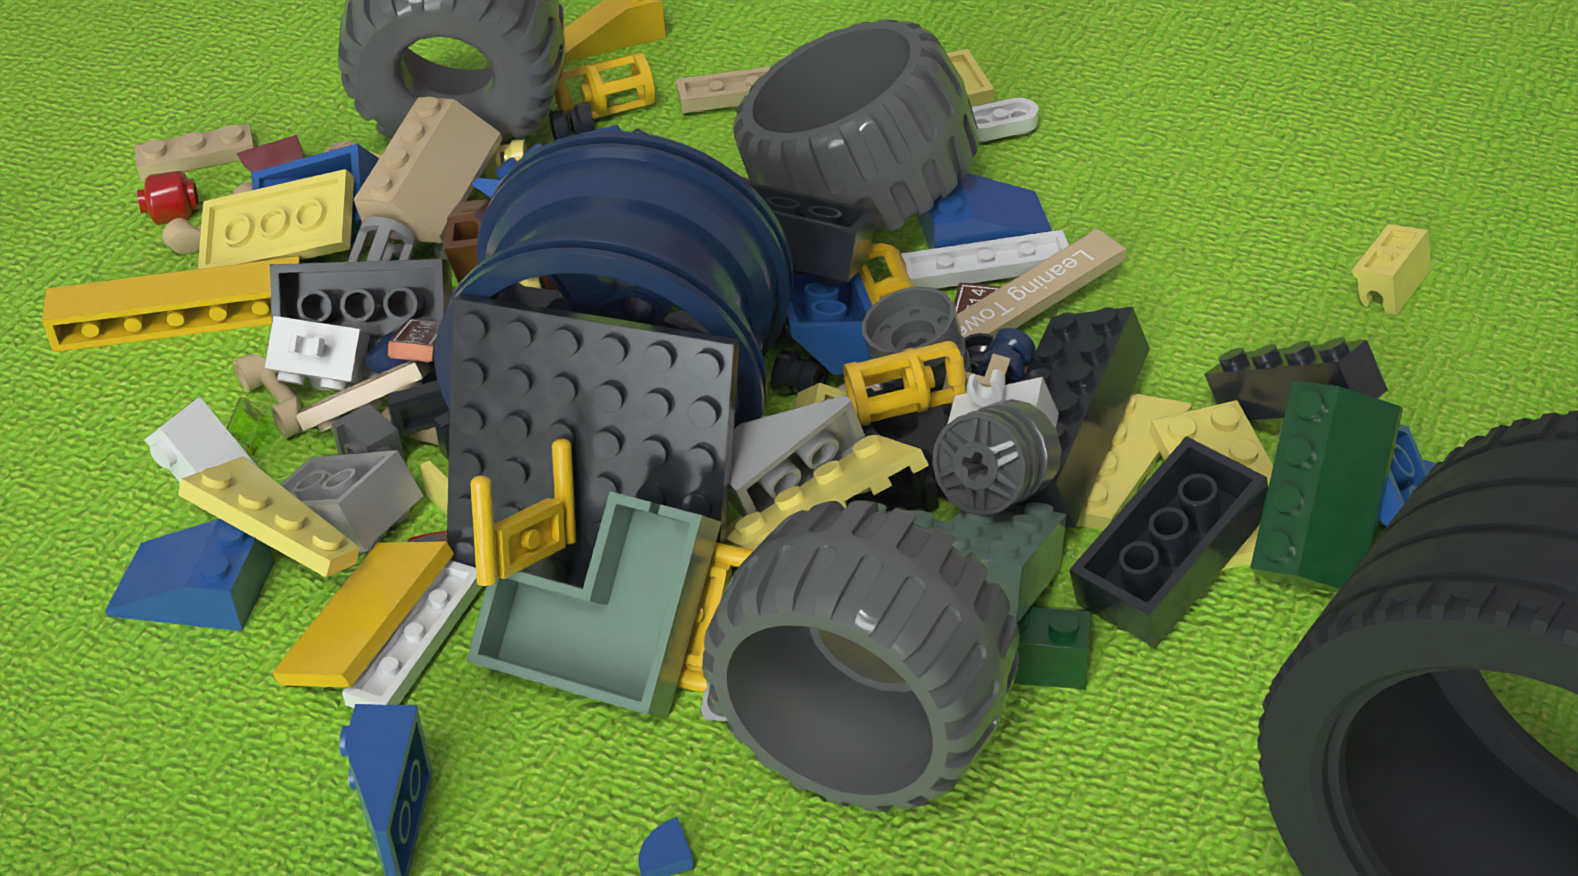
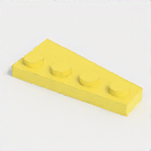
M1131 393L1077 522V526L1104 530L1137 493V488L1143 479L1149 478L1156 468V461L1161 453L1150 434L1151 420L1192 411L1193 403Z
M880 435L867 436L856 442L852 447L853 451L839 461H830L817 468L813 473L814 477L800 487H790L779 493L775 497V503L761 513H751L740 519L735 525L736 529L726 535L727 545L755 550L785 518L800 510L809 511L812 506L827 501H838L846 508L847 499L856 494L871 491L873 495H876L892 486L888 477L909 466L914 474L929 465L919 448Z
M244 456L181 478L179 496L324 577L331 576L355 565L357 562L359 546Z

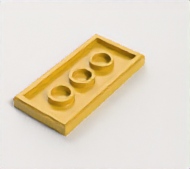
M447 541L377 543L274 669L272 674L278 683L285 686L352 687L451 560L454 553Z

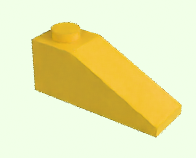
M602 0L565 27L564 63L666 38L663 1Z

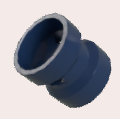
M1002 328L997 330L989 344V351L985 353L978 366V373L980 376L985 377L992 354L994 353L1011 358L1005 378V385L1021 382L1025 375V367L1030 364L1036 353V346L1033 340L1027 334L1017 329Z

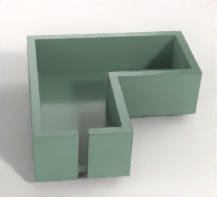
M610 491L584 587L525 571H519L505 579L497 578L496 584L486 588L466 661L647 715L669 716L721 522L695 513Z
M1030 502L1024 506L1014 505L1000 513L984 516L961 510L949 522L934 520V515L926 511H907L917 516L915 524L931 532L938 526L955 537L952 546L964 556L972 552L988 568L985 579L989 584L998 583L1001 585L1010 602L1008 615H1012L1017 623L1060 570L1067 514L1053 512V507L1048 504ZM876 503L878 504L879 512L891 513L886 511L887 507L885 505Z

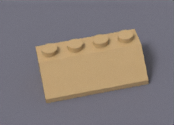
M418 97L353 199L361 221L368 217L376 216L389 218L408 227L416 235L417 241L442 243L445 238L447 217L458 203L466 202L474 188L472 185L474 180L480 178L502 141L501 133L455 99ZM371 230V232L376 235L377 230ZM391 233L390 239L402 240Z

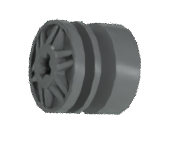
M916 286L900 289L882 297L866 313L862 321V336L871 359L900 353L908 348L916 349L945 341H952L958 346L963 356L965 371L972 373L971 358L966 349L965 339L961 335V326L956 309L947 294L930 287ZM947 356L923 362L924 366L930 365L935 380V387L932 389L935 391L943 390L947 374L945 358ZM902 378L879 383L881 389L882 384L891 382L895 383V387H904Z
M1009 399L995 402L976 411L958 416L943 427L934 444L932 465L937 484L950 502L965 512L984 516L1000 513L1019 502L1036 496L1051 485L1060 467L1061 446L1057 430L1045 413L1028 402Z

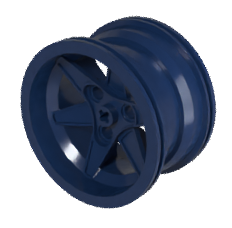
M597 131L561 138L538 148L516 163L498 184L482 219L477 243L478 265L466 275L452 294L438 328L434 351L435 370L441 393L449 410L453 298L460 294L740 339L734 429L742 423L762 418L767 395V374L763 357L773 347L787 317L793 289V263L785 233L778 219L756 190L733 170L704 152L664 137L637 132ZM547 275L558 291L528 287L518 282ZM674 304L684 310L672 313V315L669 314Z

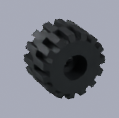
M891 382L882 384L881 390L874 391L868 388L866 392L869 398L905 388L895 387V383ZM930 388V393L936 392L935 390ZM950 403L931 407L927 411L920 413L915 411L871 422V425L862 427L865 437L880 435L921 449L929 465L914 474L908 466L888 477L892 484L889 488L876 495H873L871 491L865 494L908 510L923 507L927 512L938 506V497L947 499L937 484L932 460L934 444L943 427L948 424L952 409Z

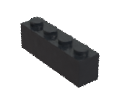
M1344 337L1334 338L1319 345H1311L1310 341H1302L1288 348L1278 349L1275 344H1271L1249 352H1245L1244 348L1232 349L1222 354L1218 358L1219 364L1204 374L1217 405L1237 400L1248 420L1284 418L1292 381L1340 386L1377 399L1388 391L1368 341L1346 342Z

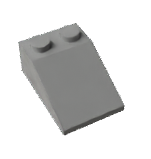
M846 395L745 422L733 429L729 502L741 516L745 517L755 512L761 513L775 503V497L779 493L790 487H800L814 477V471L821 465L830 461H839L853 451V445L865 438V434L852 401Z
M398 450L311 457L280 484L359 546V553L369 551L377 543H380L382 540L381 535L390 526L406 519L411 513L410 508L423 497L421 490Z

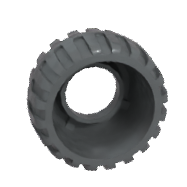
M346 0L341 15L337 58L339 70L342 72L341 81L343 88L349 98L355 99L354 106L359 115L365 121L374 119L377 122L376 130L389 140L393 138L418 97L455 99L499 131L502 136L501 145L510 144L515 138L523 140L537 127L538 121L546 116L563 72L565 61L563 7L559 4V0ZM432 37L457 39L477 48L489 60L491 68L465 70L442 66L419 56L408 47L420 39Z
M892 19L856 23L850 27L826 33L824 36L798 47L794 52L777 61L766 74L754 82L749 90V94L744 96L738 106L737 116L733 123L736 146L750 182L876 210L873 238H875V233L888 229L892 232L905 226L904 221L917 213L919 216H922L934 207V201L937 198H946L958 185L957 179L963 178L971 168L979 142L978 126L964 81L936 36L917 23L909 21L898 22Z
M860 500L851 502L846 508L838 501L819 503L812 506L809 511L800 510L788 516L770 532L734 572L705 633L702 669L704 678L711 684L709 687L711 701L718 713L724 714L727 718V728L740 744L745 743L755 753V759L768 770H775L790 780L789 784L804 792L812 791L824 796L826 801L846 807L850 804L861 805L864 810L887 812L894 805L898 809L908 810L920 807L927 803L929 799H938L949 792L960 778L965 775L997 730L1019 669L1020 657L1017 651L1020 645L1019 628L1016 619L1012 615H1008L1010 602L1001 585L998 583L989 584L985 577L988 568L974 553L971 552L964 556L952 546L955 537L938 526L931 532L915 524L917 516L905 510L895 508L890 514L879 512L878 504Z

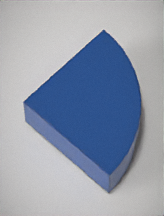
M678 817L659 825L645 839L639 854L640 876H671L694 869L693 858Z

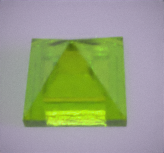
M240 396L226 429L249 456H255L270 429L271 417L247 398Z

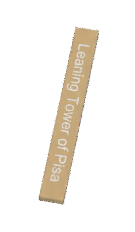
M1095 229L958 313L961 335L964 338L976 333H987L994 336L997 330L1002 328L1016 329L1125 261L1126 248L1099 229ZM845 383L836 389L846 392ZM879 383L865 387L866 389L871 388L874 391L881 390Z

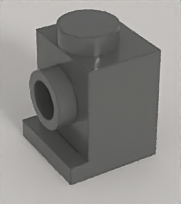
M370 403L331 423L338 455L398 450L405 462L398 429Z

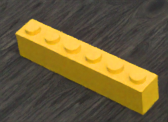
M299 256L46 288L42 322L53 352L272 324L270 264H299L300 259Z

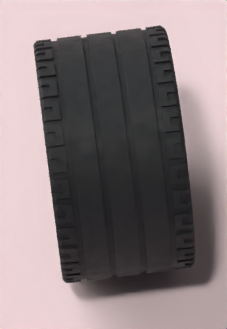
M1569 411L1568 414L1563 415L1556 412L1543 414L1539 419L1522 418L1514 420L1511 426L1499 425L1492 428L1486 437L1476 435L1469 439L1463 447H1456L1443 462H1438L1427 476L1423 478L1402 508L1387 525L1272 680L1269 686L1270 691L1265 696L1262 705L1264 713L1259 718L1258 724L1260 735L1257 738V748L1261 755L1258 761L1259 771L1263 778L1262 786L1268 799L1271 815L1290 856L1302 876H1578V772L1543 747L1513 718L1491 691L1480 670L1528 677L1578 694V411Z

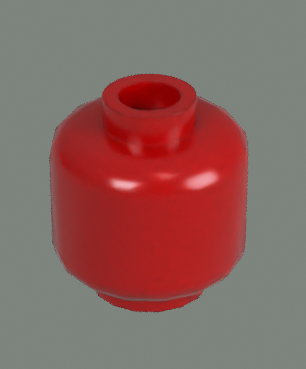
M183 171L148 175L144 182V189L137 190L141 213H149L151 220L157 225L167 224L177 218L189 220L193 215V210L199 209L196 182L194 178L188 179Z

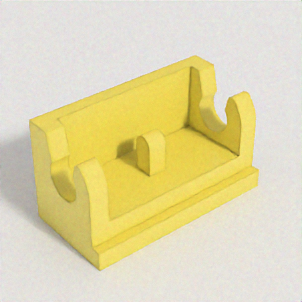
M1391 224L1384 228L1352 269L1353 277L1357 278L1360 301L1365 307H1368L1372 302L1373 296L1371 291H1376L1383 297L1382 305L1385 314L1398 315L1431 270L1428 230Z

